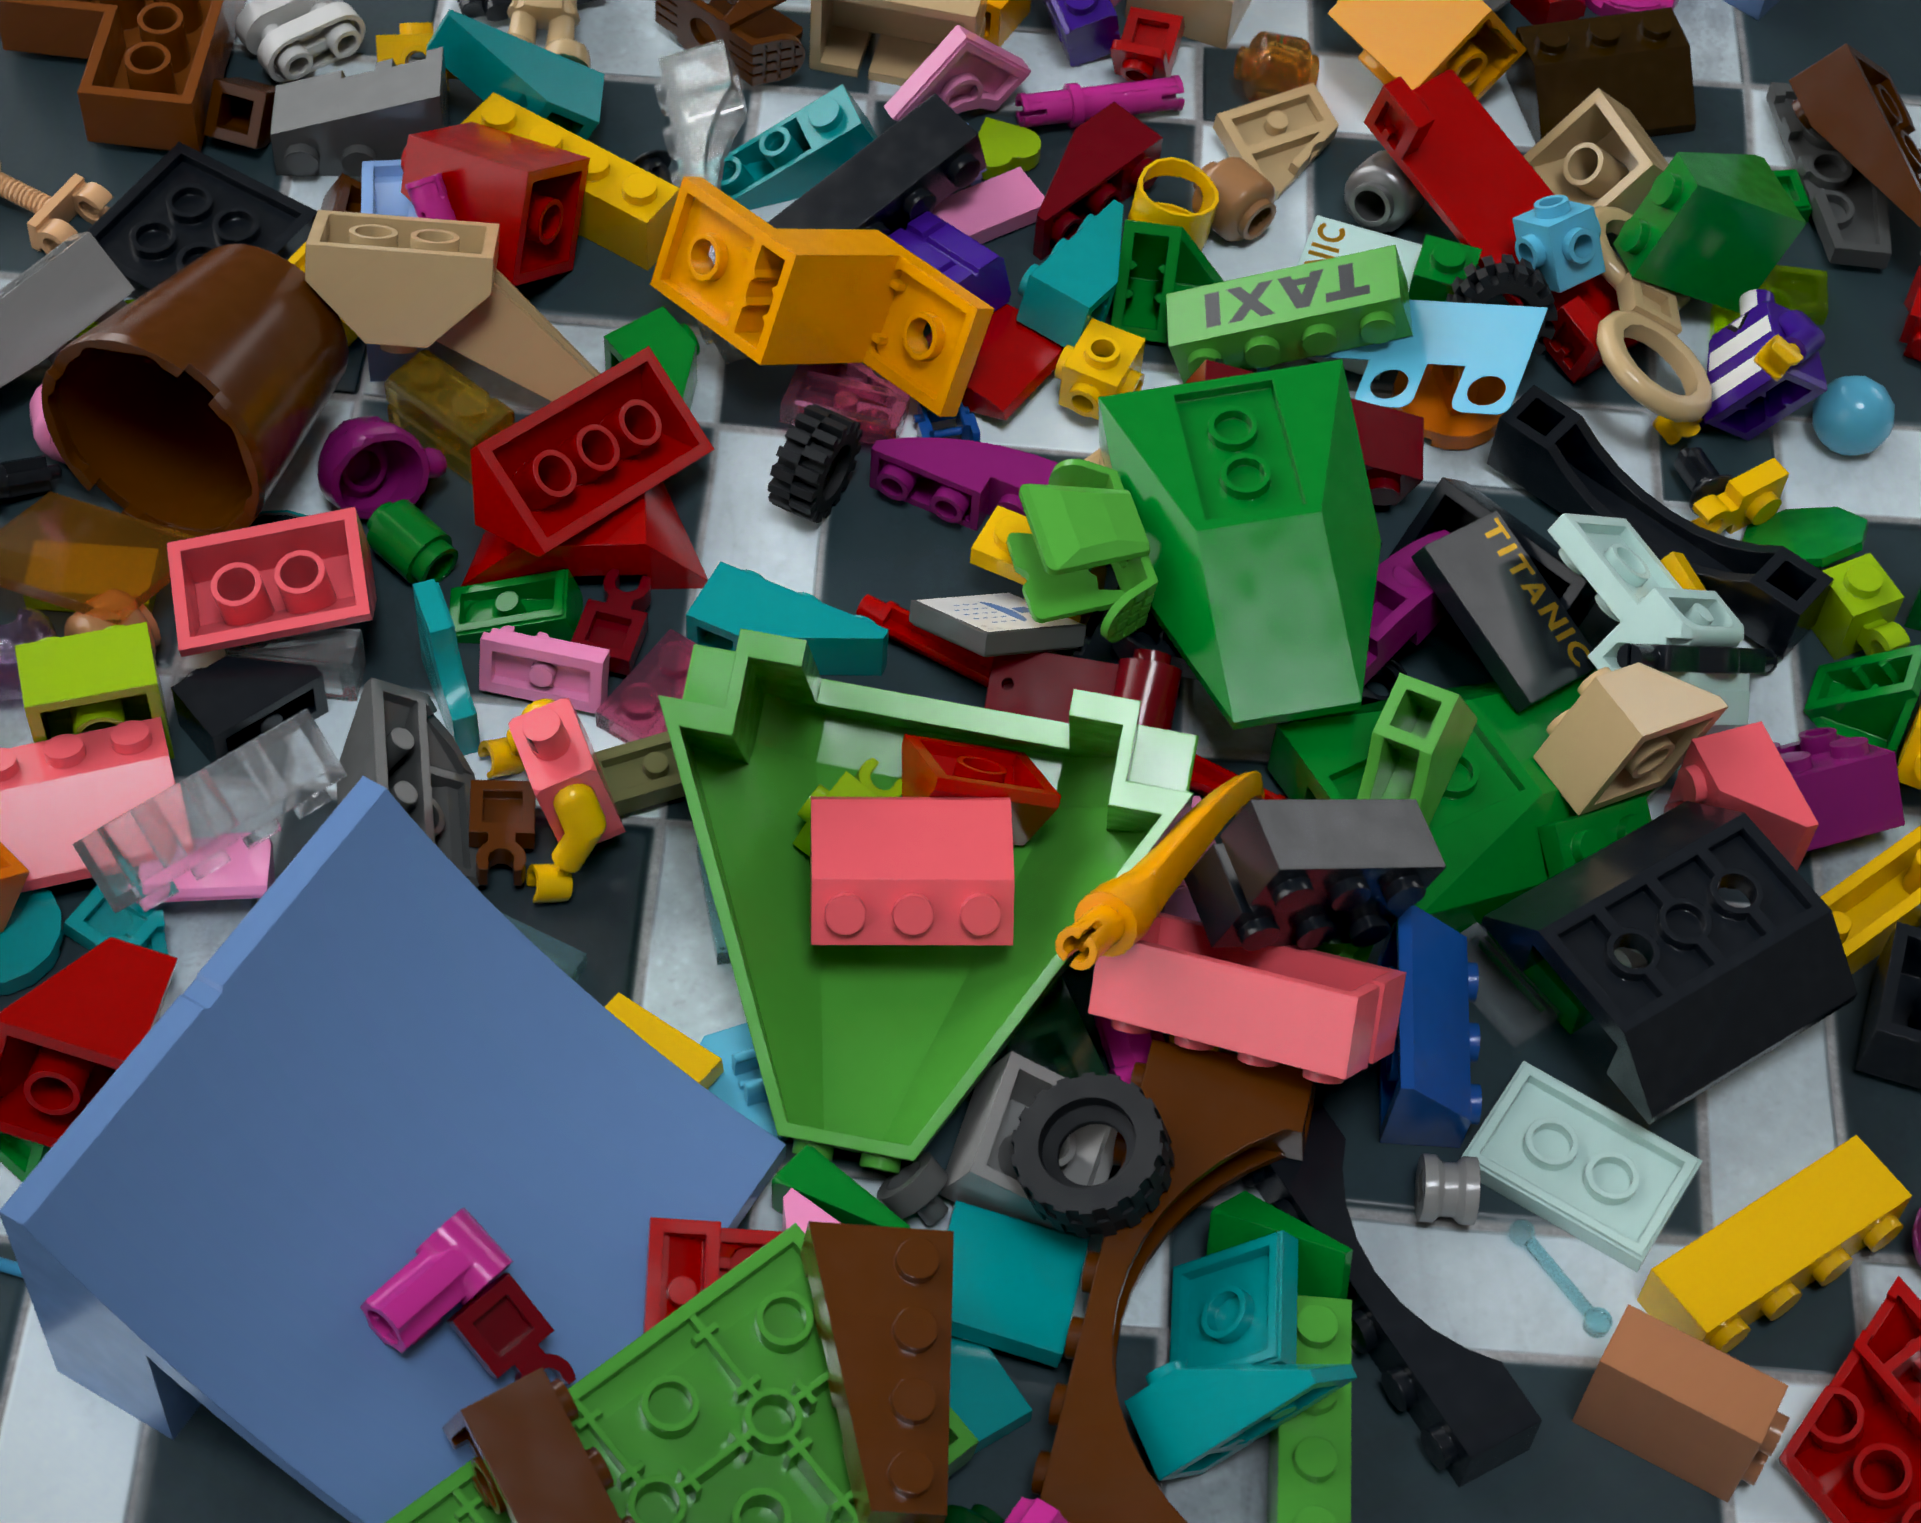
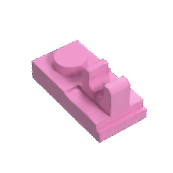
M509 625L503 626L501 629L492 628L490 633L483 632L480 638L479 690L531 701L540 699L556 701L561 698H569L575 710L600 715L607 702L610 650L551 638L547 633L538 632L536 636L515 632L514 626Z

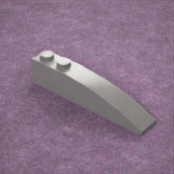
M90 232L71 235L0 289V388L40 364L46 358L53 365L60 351L77 339V334L94 321L98 325L127 306L123 299L135 291V289Z

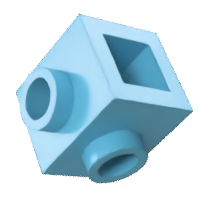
M1552 195L1537 200L1533 204L1534 209L1512 218L1516 236L1515 253L1518 261L1520 262L1523 258L1531 262L1534 271L1539 269L1544 275L1550 290L1561 293L1606 272L1600 243L1601 227L1595 215L1594 206L1569 201L1565 195Z

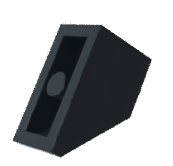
M225 656L206 668L192 671L181 682L171 687L179 725L220 775L329 712L323 674L316 666Z

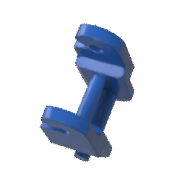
M962 401L956 417H939L932 411H928L922 404H918V414L913 415L914 424L918 423L917 438H946L960 435L961 440L980 442V430L974 413L970 414L969 407H964ZM955 419L957 427L934 430L932 426L934 422Z

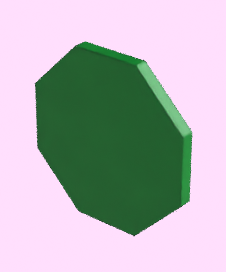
M1839 507L1785 509L1775 513L1768 521L1760 525H1754L1753 523L1747 525L1742 541L1758 545L1784 546L1815 567H1828L1833 562L1863 550L1869 528L1868 519Z

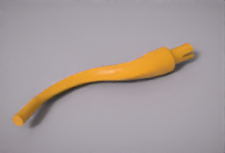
M1254 770L1240 774L1214 789L1194 806L1130 871L1100 884L1087 894L1077 905L1074 913V923L1063 929L1057 936L1055 949L1058 956L1065 961L1079 950L1081 953L1074 958L1070 967L1082 971L1089 969L1097 962L1100 956L1115 957L1122 955L1134 946L1149 931L1168 899L1227 822L1234 815L1237 816L1250 800H1264L1265 792L1261 773Z

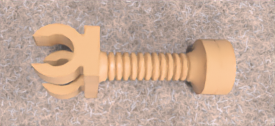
M0 162V197L35 214L27 222L31 248L39 252L43 250L48 254L71 235L78 234L69 224L77 214L93 225L110 209L106 205L112 200V194L98 183H86L84 177L76 173L51 197L1 172Z

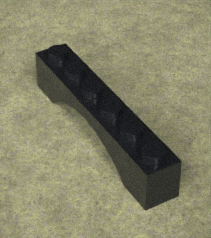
M1533 385L1508 411L1499 417L1487 461L1489 466L1562 514L1626 518L1659 560H1662L1672 551L1683 553L1705 589L1717 592L1744 625V634L1766 649H1772L1778 657L1783 659L1816 624L1834 581L1832 577L1784 546L1758 545L1730 539L1699 527L1671 511L1644 491L1617 465L1597 440L1582 415L1536 385Z
M1316 1097L1303 1161L1283 1158L1250 1172L1240 1179L1248 1187L1255 1186L1265 1202L1353 1249L1347 1299L1352 1300V1345L1360 1353L1364 1354L1367 1352L1382 1373V1384L1392 1404L1400 1411L1407 1410L1420 1429L1422 1445L1432 1463L1441 1470L1447 1469L1457 1486L1461 1487L1528 1451L1542 1419L1501 1361L1469 1350L1432 1329L1403 1305L1375 1272L1356 1237L1346 1205L1343 1177L1346 1138Z

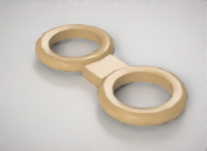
M1597 206L1594 209L1601 227L1600 243L1606 272L1600 275L1617 291L1620 311L1610 313L1598 324L1596 344L1603 363L1616 382L1635 401L1654 414L1675 422H1696L1711 409L1712 387L1706 371L1692 350L1677 337L1682 331L1679 310L1690 301V296L1633 278L1625 263L1610 246L1606 232L1619 235L1622 226L1633 214L1617 207ZM1624 338H1632L1642 342L1656 351L1680 378L1685 395H1678L1668 391L1651 380L1637 366L1628 353Z

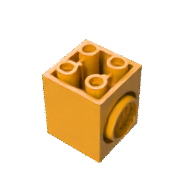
M1337 0L1335 6L1327 13L1363 49L1357 57L1358 60L1384 85L1401 76L1413 90L1442 72L1451 69L1455 71L1472 94L1479 100L1527 50L1494 11L1482 0Z

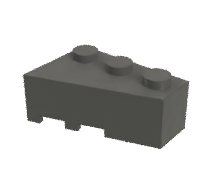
M439 47L427 50L426 59L396 65L393 58L376 62L375 71L346 77L343 70L276 85L270 132L276 175L340 176L343 173L347 176L362 177V161L401 160L409 134L451 126L444 48Z

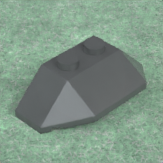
M371 677L364 685L336 769L337 805L342 802L363 776L382 785L389 790L409 816L446 857L478 888L480 885L476 878V854L480 847H469L471 780H475L472 769L453 736L434 715L437 708L427 693Z

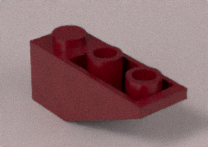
M1116 102L1111 103L1075 128L1037 214L1033 255L1039 260H1043L1051 254L1055 245L1062 238L1069 240L1074 236L1081 223L1089 214L1096 216L1113 200L1122 203L1134 195L1138 179L1144 168L1156 159H1160L1163 137ZM1153 177L1143 184V190L1149 189L1158 177Z

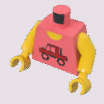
M561 698L556 701L540 699L530 703L523 710L522 715L513 718L508 723L507 737L482 741L478 747L479 757L491 756L492 765L491 770L487 773V778L520 774L524 770L526 771L534 794L558 841L551 854L554 863L529 865L526 883L530 887L536 886L533 903H559L568 901L571 898L573 891L572 873H576L581 869L596 844L626 831L588 734L570 699Z

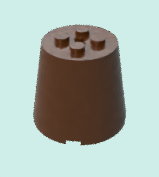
M246 244L219 246L199 257L108 317L60 351L53 365L45 372L42 383V408L46 425L59 454L79 482L88 491L95 485L100 488L110 499L124 509L118 517L140 531L166 542H174L247 528L259 515L341 381L347 368L349 355L346 332L339 315L305 281V273L297 266L273 252Z

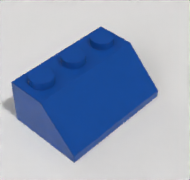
M1412 905L1390 927L1391 931L1385 938L1378 959L1379 966L1406 972L1394 1052L1379 1060L1380 1143L1460 1148L1470 1124H1479L1482 1111L1481 1085L1471 1084L1470 1063H1477L1480 1052L1479 1023L1469 1022V1002H1475L1477 998L1479 969L1477 963L1468 962L1466 936L1419 907Z

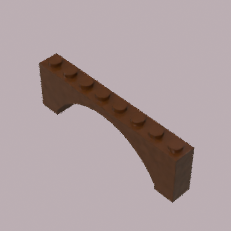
M1154 1039L1151 1042L1147 1063H1135L1130 1083L1132 1081L1142 1088L1145 1097L1152 1099L1172 1141L1170 1144L1174 1153V1167H1171L1170 1170L1172 1181L1168 1191L1164 1190L1159 1198L1161 1203L1152 1213L1150 1211L1141 1218L1142 1222L1131 1229L1127 1226L1118 1230L1116 1235L1104 1237L1101 1251H1089L1085 1261L1081 1292L1090 1294L1084 1318L1073 1316L1069 1326L1065 1358L1074 1361L1068 1384L1057 1382L1054 1388L1048 1418L1049 1425L1057 1427L1051 1452L1040 1450L1032 1479V1494L1041 1495L1040 1499L1058 1509L1067 1522L1188 1523L1167 1500L1147 1471L1130 1437L1119 1404L1116 1358L1122 1322L1131 1295L1146 1265L1167 1236L1193 1210L1219 1190L1250 1172L1283 1158L1303 1161L1316 1102V1082L1302 1076L1303 1069L1279 1063L1276 1067L1252 1066L1237 1059L1238 1055L1213 1050H1191L1180 1047L1175 1043ZM1117 1132L1113 1164L1122 1168L1126 1159L1127 1147L1125 1139Z

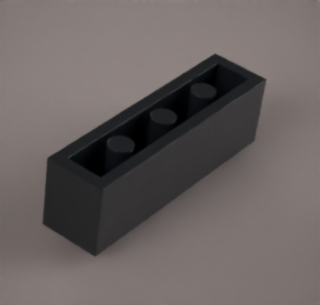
M933 94L767 223L774 228L879 230L886 236L899 228L906 230L907 224L926 211L932 213L935 206L957 189L970 185L977 178L979 172L987 167L979 135L938 95Z

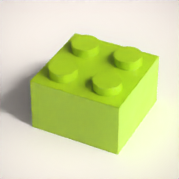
M147 622L131 625H113L103 630L64 637H46L36 642L15 645L23 704L34 743L49 740L61 734H79L113 727L129 720L142 721L161 717L170 759H175L163 691Z

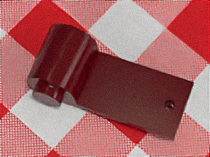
M1134 649L1133 658H1122L1119 660V664L1047 652L993 657L984 708L1069 723L1073 691L1078 689L1141 701L1139 725L1172 730L1182 670L1170 665L1171 655L1151 649ZM1007 680H1010L1011 682L1006 683L1003 689V683Z

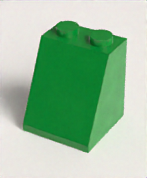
M1677 152L1664 172L1655 179L1652 189L1636 212L1624 223L1619 236L1613 244L1633 278L1740 313V297L1749 290L1759 289L1807 223L1763 157L1751 154Z

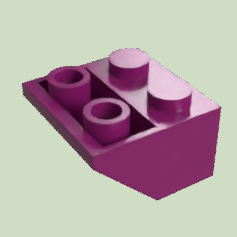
M1831 727L1802 731L1798 734L1799 741L1782 746L1778 742H1773L1819 823L1807 851L1905 825L1894 751L1871 745L1866 737L1838 735L1837 730Z

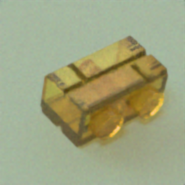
M427 349L421 350L388 376L384 383L386 401L390 403L387 406L389 422L411 433L424 448L430 447L441 450L447 460V466L471 484L470 450L515 423L514 410L497 398H490L487 391Z

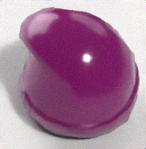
M361 416L343 421L328 435L319 455L317 477L323 495L331 504L339 510L355 507L359 518L369 519L373 512L386 502L394 503L398 500L407 499L415 504L421 494L425 492L428 479H436L446 473L447 460L441 450L430 447L424 448L415 436L396 424L386 422L378 416Z

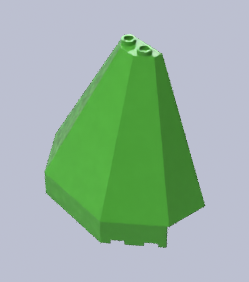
M740 628L736 651L698 644L693 645L682 699L658 695L777 1134L780 1137L794 1140L792 1154H797L808 1145L809 1147H814L828 1160L832 1161L834 1149L861 1154L860 1167L899 1174L902 1161L916 1162L1065 973L1074 958L1079 955L1080 951L1077 950L1063 961L1055 949V941L1058 934L1074 923V913L1078 903L1100 884L1130 871L1190 811L1194 793L1189 792L1199 736L1139 725L1141 701L1074 689L1069 712V723L823 679L820 676L807 640ZM904 734L1025 752L1061 795L1058 809L1024 846L1013 845L1015 876L1013 946L811 945L809 926L810 857L792 844L806 823L797 816V813L819 784L830 791L845 771L855 776L862 764L870 758H874L879 762L871 774L872 783L879 789H890L899 778L902 779V742Z

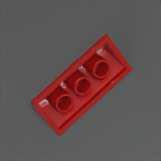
M648 346L470 450L475 525L537 557H541L715 449L655 354Z

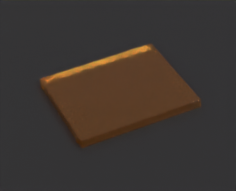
M50 491L0 529V587L119 625L171 582L167 543L195 538L196 536Z

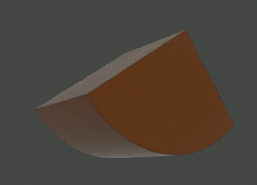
M242 77L214 79L203 135L255 149L267 146L271 142L270 132L275 86Z

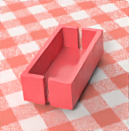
M1160 912L1149 931L1125 954L1115 957L1100 956L1097 962H1095L1088 1013L1112 1019L1111 1027L1121 1032L1148 1034L1155 1030L1174 1035V1043L1183 1048L1208 1051L1216 1046L1238 1052L1237 1059L1248 1065L1276 1067L1279 1063L1303 1069L1302 1076L1310 1081L1323 1084H1341L1356 1073L1367 1069L1369 1063L1374 1064L1394 1052L1406 972L1313 949H1301L1297 945L1268 946L1255 951H1247L1242 947L1212 948L1202 922Z

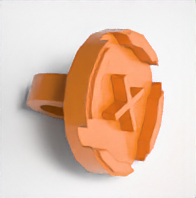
M1427 364L1413 401L1407 406L1392 408L1424 417V438L1431 439V446L1444 450H1468L1485 444L1494 437L1499 417L1504 414L1461 413L1453 409L1452 399L1464 371V366ZM1398 371L1391 398L1401 394L1408 385V377L1402 371ZM1483 377L1470 385L1467 397L1476 405H1489L1498 401L1504 395L1506 385L1498 377Z

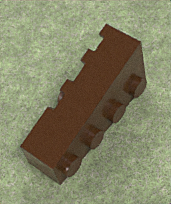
M808 1221L801 1258L805 1277H808L814 1302L813 1314L818 1337L822 1339L829 1372L828 1383L833 1407L837 1409L843 1437L842 1448L859 1523H944L947 1517L954 1231Z

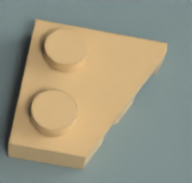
M1314 83L1218 113L1213 124V129L1228 155L1244 159L1274 186L1275 201L1334 139L1339 127Z

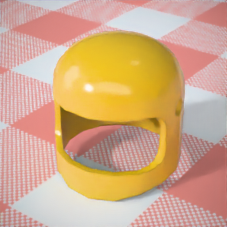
M1174 157L1156 159L1144 168L1138 179L1128 220L1183 227L1202 251L1208 240L1219 203L1218 190L1213 181L1200 168L1189 161ZM1167 175L1181 177L1194 182L1199 186L1203 195L1200 210L1198 213H1192L1174 204L1154 202L1143 190V184L1153 177Z

